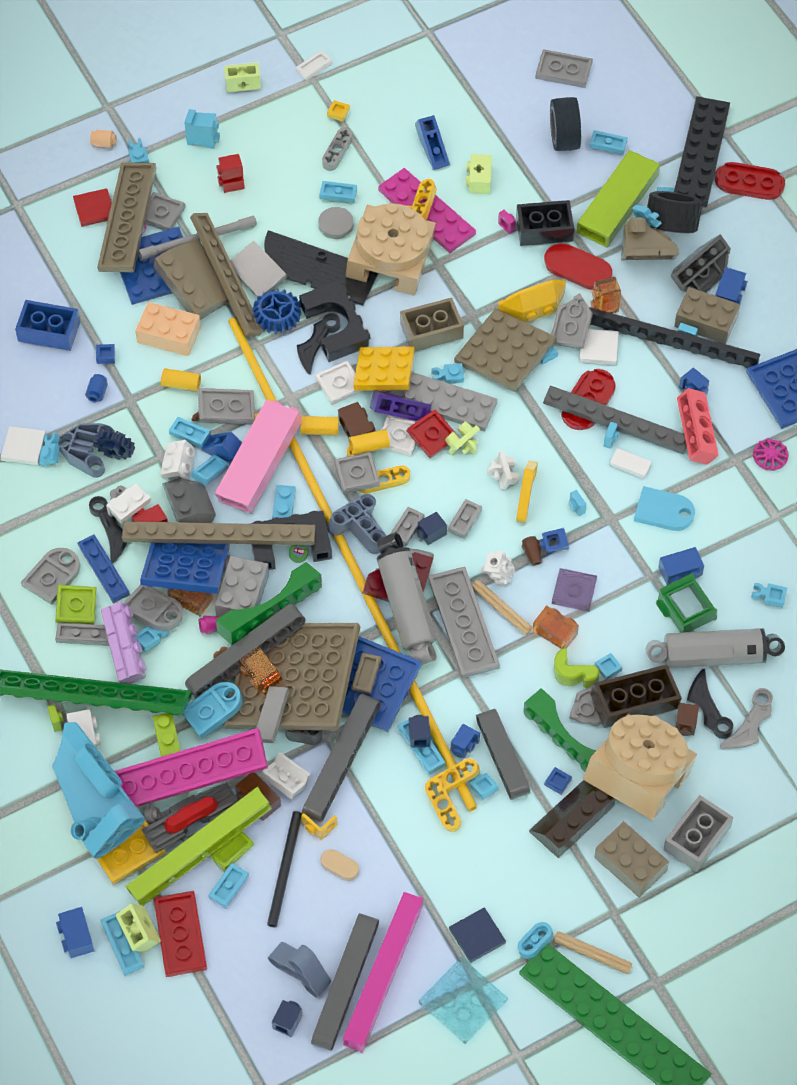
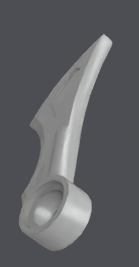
M759 688L754 692L752 698L753 708L740 728L721 743L720 748H742L759 742L758 727L764 719L771 716L772 712L771 703L773 695L771 691L766 688ZM759 695H765L768 698V701L766 703H760L757 700V697Z

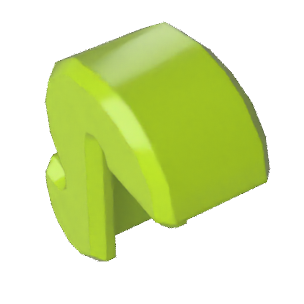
M567 647L560 649L556 653L553 671L556 680L560 684L575 686L583 682V687L589 688L598 682L599 669L595 665H568Z

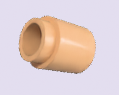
M96 129L91 131V145L103 148H112L113 145H116L117 135L112 130Z

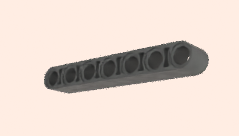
M287 605L187 678L185 681L186 688L192 691V696L196 699L215 684L228 682L303 627L306 622L305 617L295 605Z
M365 694L359 696L303 806L302 814L304 813L319 822L324 820L379 711L381 701Z
M361 913L358 914L311 1040L312 1045L332 1051L377 932L379 919Z

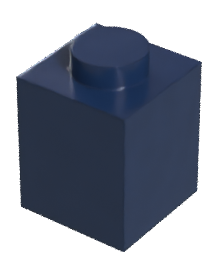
M436 511L418 522L416 532L421 541L424 540L427 545H430L447 535V524Z
M415 715L409 717L410 748L430 747L429 716Z
M282 1000L272 1020V1029L292 1037L303 1016L300 1005L294 1001L287 1002Z

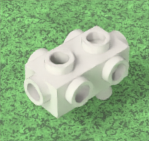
M495 551V553L488 552L486 564L482 566L481 572L488 574L496 584L506 586L507 583H510L511 578H513L515 568L511 563L512 559L506 557L505 552Z

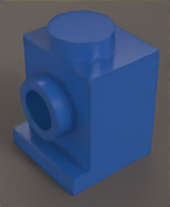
M694 367L680 378L679 388L681 390L690 388L705 392L706 394L709 391V380Z
M564 528L542 533L543 539H539L541 549L546 550L547 554L569 549ZM551 540H556L558 542L557 545L552 546L550 544Z
M462 724L451 741L450 751L459 758H465L467 753H471L475 745L480 742V732Z

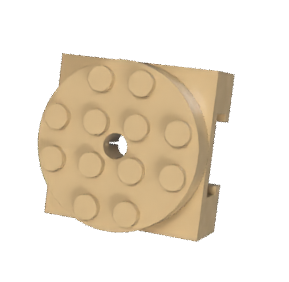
M388 203L378 206L367 204L364 214L358 223L357 234L347 260L346 277L367 282L370 271L397 278L394 287L395 291L415 296L433 242L436 223L424 220L418 212L401 204Z
M628 714L614 723L608 738L591 756L583 780L653 821L664 807L670 790L673 787L679 789L689 776L697 753L688 749L685 739L676 727L661 720L659 717Z

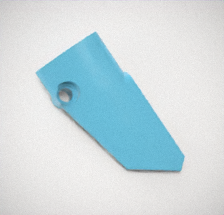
M64 723L61 744L52 767L74 821L71 826L72 837L76 840H82L93 858L99 859L127 840L144 823L145 817L122 789L121 779L78 723Z

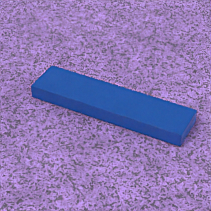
M95 534L77 542L78 547L112 603L129 596L128 588Z

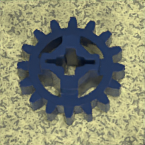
M102 430L95 437L94 447L98 448V452H104V456L126 460L127 457L131 458L133 455L135 443L131 442V438H126V434L119 431L114 433L112 430L108 432Z

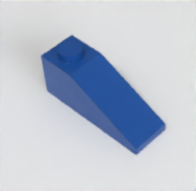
M435 115L418 119L415 122L416 131L432 169L436 170L450 166Z

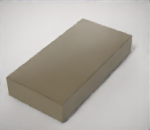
M362 653L352 684V691L368 695L372 694L382 661L380 656Z

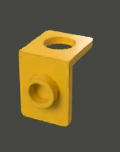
M303 813L301 815L306 831L311 835L315 834L320 840L338 825L335 815L321 828L306 814Z

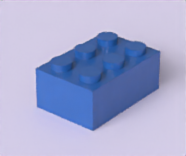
M25 300L15 328L18 342L71 351L81 322L79 310Z

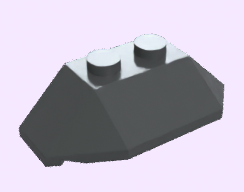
M719 234L696 249L676 266L671 273V278L681 291L687 292L688 288L691 287L706 292L722 278L725 267L728 265L731 248L722 235Z
M183 478L162 483L178 523H213L216 513L206 488L202 483Z

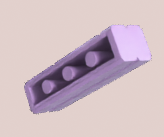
M118 602L101 609L118 682L131 684L146 678L145 670H147L145 661L141 659L142 647L136 639L138 631L135 624L132 623L133 611L131 607Z

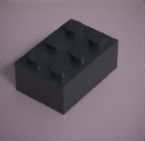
M570 200L516 205V222L520 246L573 242L574 223Z

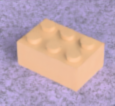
M148 302L135 330L137 343L189 356L201 329L200 315Z

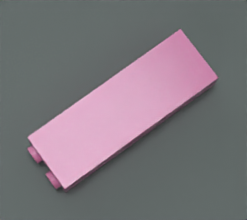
M266 400L215 492L219 502L250 514L253 513L302 422L301 415L296 408L285 407L277 401L271 402Z

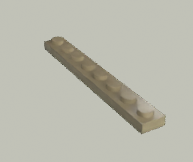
M193 213L190 219L245 336H260L263 333V329H261L260 324L256 323L257 318H253L252 306L209 214Z

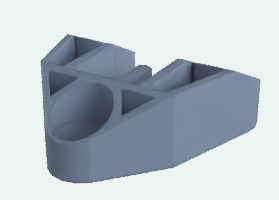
M102 423L78 424L60 436L58 442L60 446L59 451L70 465L91 477L98 478L104 474L105 468L101 458L91 453L94 450L95 437L102 430L107 432L112 430L114 433L115 430L111 426ZM69 441L68 444L63 446L61 445L63 442ZM93 465L101 466L100 470H93L91 467Z

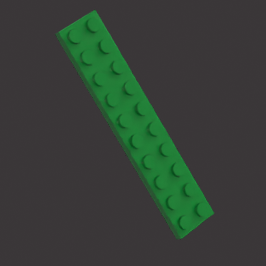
M0 669V696L13 695L16 698L31 697L35 700L49 699L54 702L67 701L73 704H91L95 707L110 706L114 709L129 708L132 711L147 710L151 713L165 712L171 715L183 714L192 698L191 690Z
M547 944L537 956L531 958L519 971L520 976L656 1085H704L711 1077V1072L550 944Z

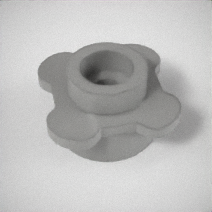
M150 803L149 807H146L144 810L146 822L149 824L161 819L160 809L155 807L153 803Z

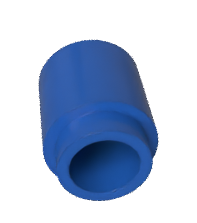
M94 374L90 378L85 392V396L89 401L96 403L103 400L108 385L107 378L101 374Z

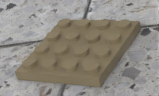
M495 308L455 356L454 362L456 364L462 363L464 368L516 392L554 345L556 337Z

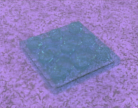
M460 957L418 1000V1003L461 1042L466 1044L508 1001V997L466 960Z

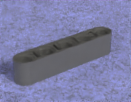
M494 708L476 714L477 724L510 800L530 794L528 781L497 710Z

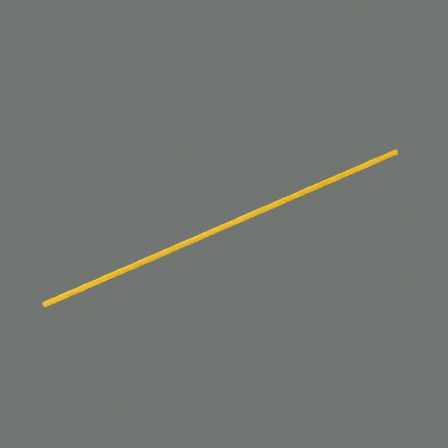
M235 317L229 319L228 323L266 400L271 402L277 401ZM294 436L289 447L320 510L324 512L325 520L328 524L332 511ZM343 534L333 535L362 594L366 580ZM362 594L387 647L401 653L375 598ZM414 680L409 691L420 714L429 716L430 734L448 769L456 765V762ZM452 773L450 775L453 781L455 782L457 780V774ZM464 783L457 787L468 811L475 810L477 805L467 784Z

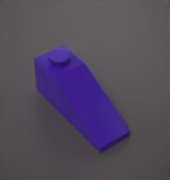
M374 390L369 408L377 413L418 421L430 413L432 405L392 393Z

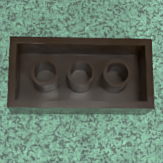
M667 664L596 682L593 684L590 693L604 728L613 726L615 722L626 717L628 714L653 716L676 710L682 699Z

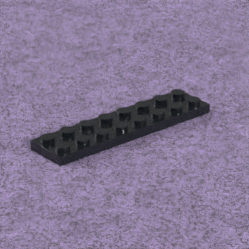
M696 96L674 192L697 197L702 200V207H707L731 102Z

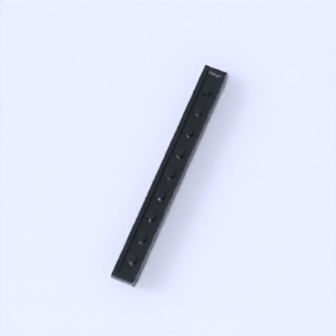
M589 307L593 313L590 325L602 327L605 330L618 331L624 335H631L642 340L645 339L657 344H664L675 349L686 350L693 354L708 356L711 359L737 364L745 368L759 364L760 353Z

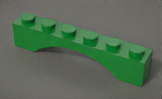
M307 562L303 563L291 571L286 586L269 601L251 608L230 610L216 619L217 633L229 644H235L287 605H296L311 594L319 591L322 588L321 574Z
M540 688L524 702L523 711L525 716L538 724V728L543 733H547L555 745L561 746L566 751L568 757L572 760L575 759L580 764L582 770L586 772L590 758L596 750L579 743L566 731L559 720L555 700Z

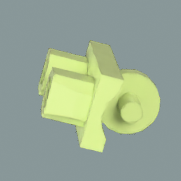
M465 421L457 429L463 436L461 439L454 432L445 439L451 447L448 451L451 455L462 446H464L461 450L463 454L467 452L474 454L477 451L476 444L478 441L476 439L471 441L470 439L480 428L477 425L472 427Z

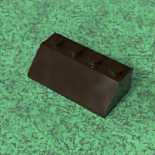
M583 780L538 821L529 832L557 858H560L614 807L615 798Z

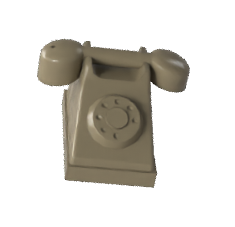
M633 217L624 225L621 260H675L679 255L677 245L672 242V239L663 231L651 228L645 218Z

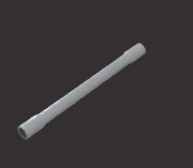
M253 215L216 227L215 229L218 236L256 226L257 221ZM196 233L163 244L138 250L140 260H144L196 239H199L200 242L201 240Z

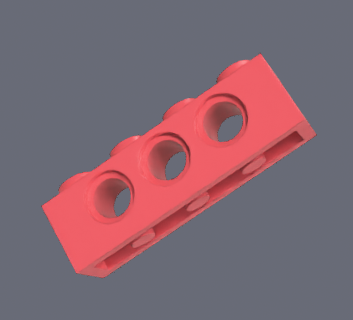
M687 388L677 397L689 459L690 461L708 465L719 454L706 393Z

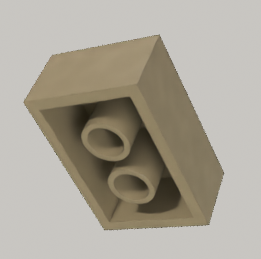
M689 287L676 313L674 327L679 328L680 323L698 328L699 336L726 344L737 321L740 304Z
M452 297L400 311L401 328L408 345L414 346L415 351L463 339L464 325Z
M624 821L595 849L594 858L639 898L668 870L669 861Z

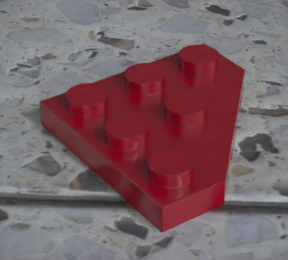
M414 552L412 557L424 592L434 558ZM380 569L369 573L362 594L389 602Z

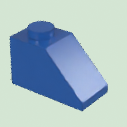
M232 432L210 435L201 450L212 456L215 454L226 462H232L242 442Z

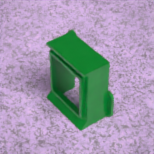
M693 573L659 590L656 605L664 617L671 618L680 633L691 632L717 619V608L715 609L699 586ZM689 587L704 610L684 619L669 596Z

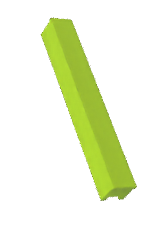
M256 787L125 886L126 889L133 895L139 905L144 906L270 811L272 808L268 800L261 793L260 789Z

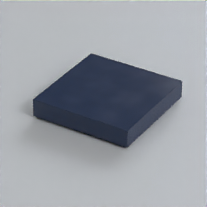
M485 907L449 926L451 934L470 963L506 944L505 938Z

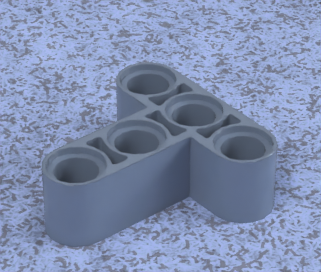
M363 494L333 512L327 526L328 531L333 535H341L350 530L367 551L372 554L380 553L377 540L386 536L385 532L370 517L376 505V499L371 494Z
M280 942L268 956V960L272 965L299 980L307 992L316 998L331 983L330 977L314 952L305 945H301L296 949L285 942Z

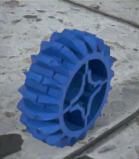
M278 288L274 292L271 289L269 293L263 291L262 296H258L257 301H254V307L252 308L254 312L253 318H257L256 323L260 324L263 331L267 329L268 333L274 331L277 334L278 331H281L284 334L285 330L291 331V327H296L297 322L300 320L301 304L296 296H293L291 292L286 293L285 289L282 292H279Z

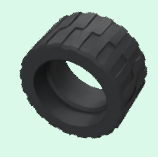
M655 191L649 194L647 208L652 213L659 214V217L656 219L661 221L662 224L656 229L675 233H694L698 231L703 202L701 199L687 194Z

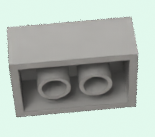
M230 556L215 602L216 616H222L230 610L246 609L260 605L269 577L267 563Z
M699 795L666 838L663 850L698 872L730 830L734 817Z

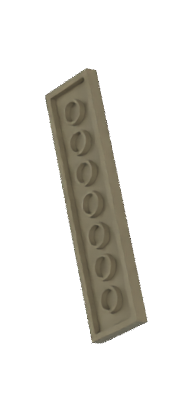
M121 163L97 266L99 272H134L157 169L156 163Z

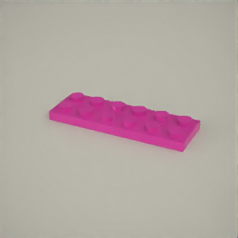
M403 168L379 185L378 191L394 204L412 206L421 182L406 168ZM435 195L427 221L436 223L433 239L447 252L452 253L475 236L476 229ZM423 199L420 203H425L428 199Z

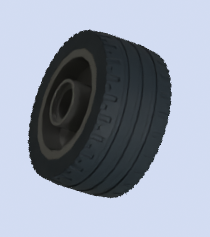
M576 97L555 98L550 101V128L555 151L576 150L581 147V118Z

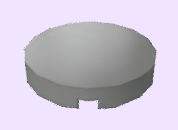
M331 207L325 209L318 218L320 231L323 232V235L332 239L343 238L344 235L351 233L354 227L353 216L345 208Z

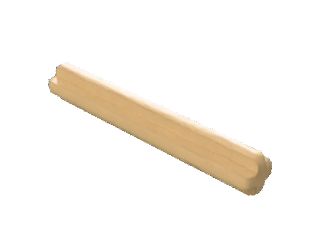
M476 580L472 584L473 590L519 631L527 635L532 630L530 624L481 581Z
M557 931L554 936V943L625 974H629L631 971L632 963L560 931Z

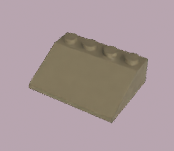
M199 239L169 249L155 258L154 269L186 312L200 315L201 320L229 303L204 246Z

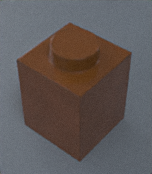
M679 702L675 727L681 735L694 736L699 711L698 705Z

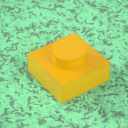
M333 100L327 112V117L344 122L350 110V105Z

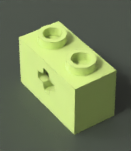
M258 62L224 66L227 93L261 89Z
M471 154V160L467 161L466 172H470V175H466V186H469V193L490 194L492 155Z
M130 904L116 914L132 951L147 952L161 942L144 906Z

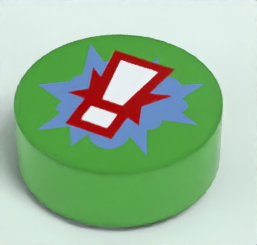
M291 545L289 548V558L293 562L301 563L307 559L308 549L305 545Z

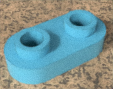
M546 922L535 924L518 942L519 954L525 959L537 956L553 938L551 926Z

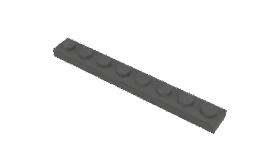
M551 385L543 401L545 405L606 427L609 426L610 422L616 423L617 431L683 455L687 447L684 433Z

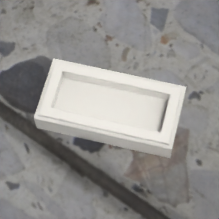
M321 50L298 65L296 72L308 81L331 66L333 60Z
M619 448L616 449L610 461V466L645 479L652 465V461Z

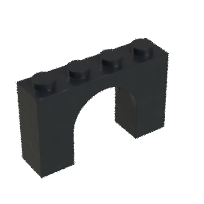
M340 281L299 295V303L306 319L324 312H337L344 316L348 322L342 331L321 339V349L328 362L358 352L360 347H369L370 333L367 329H364L363 320L360 315L356 314L355 304L352 300H349L348 291L345 286L342 287Z
M311 511L301 515L293 514L289 517H276L271 520L249 523L315 525V545H310L313 562L332 559V548L323 511ZM251 544L254 561L267 563L269 570L276 569L273 545Z

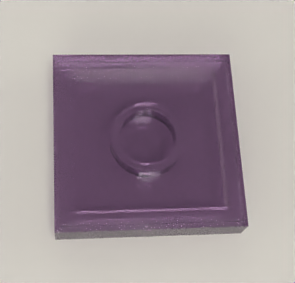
M560 568L551 604L589 612L597 575Z

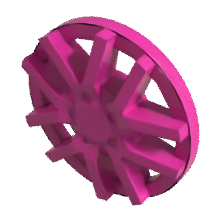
M766 438V440L759 441L754 448V461L765 470L774 471L781 469L788 461L787 446H784L780 440ZM767 462H770V463H771V467H770V466H766V463H767Z

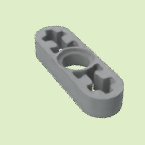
M349 128L339 129L322 157V166L325 170L333 171L341 162L352 142V131ZM334 147H341L342 150L339 151V152H336V151L333 150V148H334Z

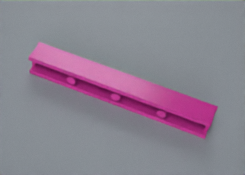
M403 892L344 1034V1046L360 1051L363 1054L423 908L424 897Z

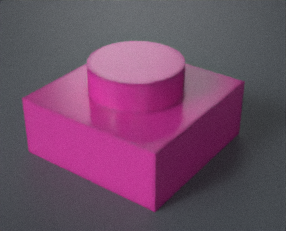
M503 209L499 212L498 224L508 234L513 233L516 220L512 214Z

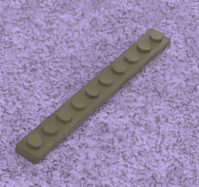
M124 522L122 541L315 545L316 528L315 525Z

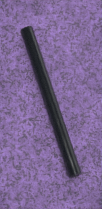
M293 811L268 917L267 925L273 928L277 927L297 841L302 815L299 811Z

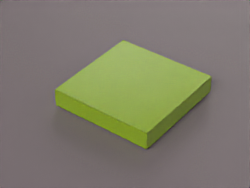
M58 585L55 623L95 624L97 587Z

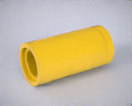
M168 368L163 369L161 386L198 392L201 384V374Z
M301 416V435H338L339 417Z
M383 429L349 437V447L352 455L389 448L390 439L387 430Z

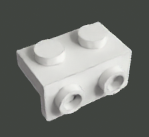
M186 440L167 443L160 476L164 479L180 476L183 479L189 480L196 451L195 448Z
M134 484L132 487L126 488L117 498L109 501L106 505L108 515L110 517L114 516L122 524L149 504L151 498L137 484Z
M279 752L276 755L275 761L262 771L260 777L287 797L293 799L306 788L310 773Z

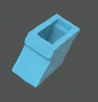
M189 109L184 122L187 145L194 146V144L214 149L215 144L219 143L220 132H218L219 121H217L216 113H199L196 110Z

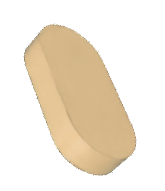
M333 849L326 850L321 855V865L325 870L346 881L354 880L358 876L359 866L353 859Z

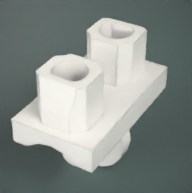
M499 451V456L490 462L487 474L498 480L501 490H506L509 485L517 484L520 477L518 472H510V469H513L515 466L514 457H508L504 451Z

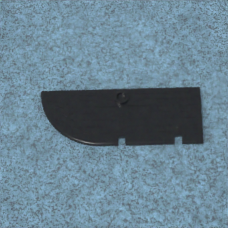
M270 230L266 233L264 250L287 274V279L302 285H306L307 281L312 282L310 287L314 289L340 281L342 287L345 286L348 291L349 300L364 306L379 273L370 271L367 282L346 277L347 257Z

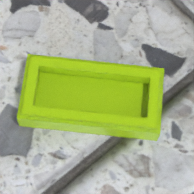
M241 832L210 856L211 860L225 872L231 863L237 862L254 846V842L244 832Z

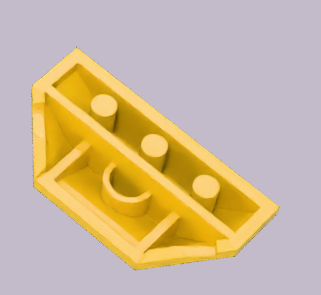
M550 280L520 290L508 296L505 300L499 301L498 309L524 322H532L537 318L550 316L557 311L565 294L566 281Z

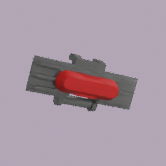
M226 782L197 799L193 794L169 808V815L142 829V832L155 853H158L179 840L185 842L194 834L186 837L188 827L199 820L202 824L210 823L239 800Z

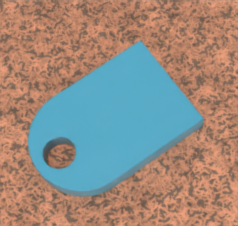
M643 486L634 521L672 531H680L692 524L695 508L693 503L685 496ZM687 512L690 516L684 518L680 516V513Z
M221 682L215 684L189 703L182 715L200 738L203 739L240 710L243 703L242 693L233 683ZM235 692L233 697L227 698L229 693Z

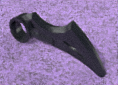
M328 313L321 321L315 323L310 339L297 345L300 362L308 374L312 372L315 356L321 346V339L327 337L329 333L337 332L341 327L340 318L335 313ZM329 320L336 321V324L333 326H328L326 323Z
M95 496L89 501V510L93 516L99 517L109 540L110 561L114 563L120 557L128 542L122 541L123 529L118 525L116 518L108 515L107 500L102 496ZM96 503L104 505L101 510L93 508Z
M702 669L692 682L687 701L693 702L701 708L704 714V725L711 729L718 738H728L733 733V722L728 717L721 716L710 695L706 671ZM726 724L729 729L727 731H720L718 725Z

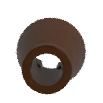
M536 536L523 539L521 547L530 560L531 565L541 564L543 561L541 558L540 541Z

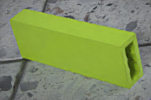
M629 150L577 222L576 233L608 248L632 214V208L639 204L658 177L660 164Z

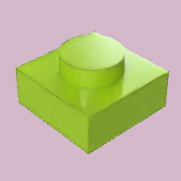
M55 704L47 706L54 732L62 730L60 723L64 722L61 710L57 711Z

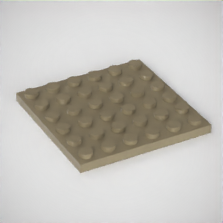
M305 623L303 627L237 674L234 684L242 693L243 703L240 710L224 723L226 729H256L269 686L286 687L290 691L278 730H338L361 628L359 623Z

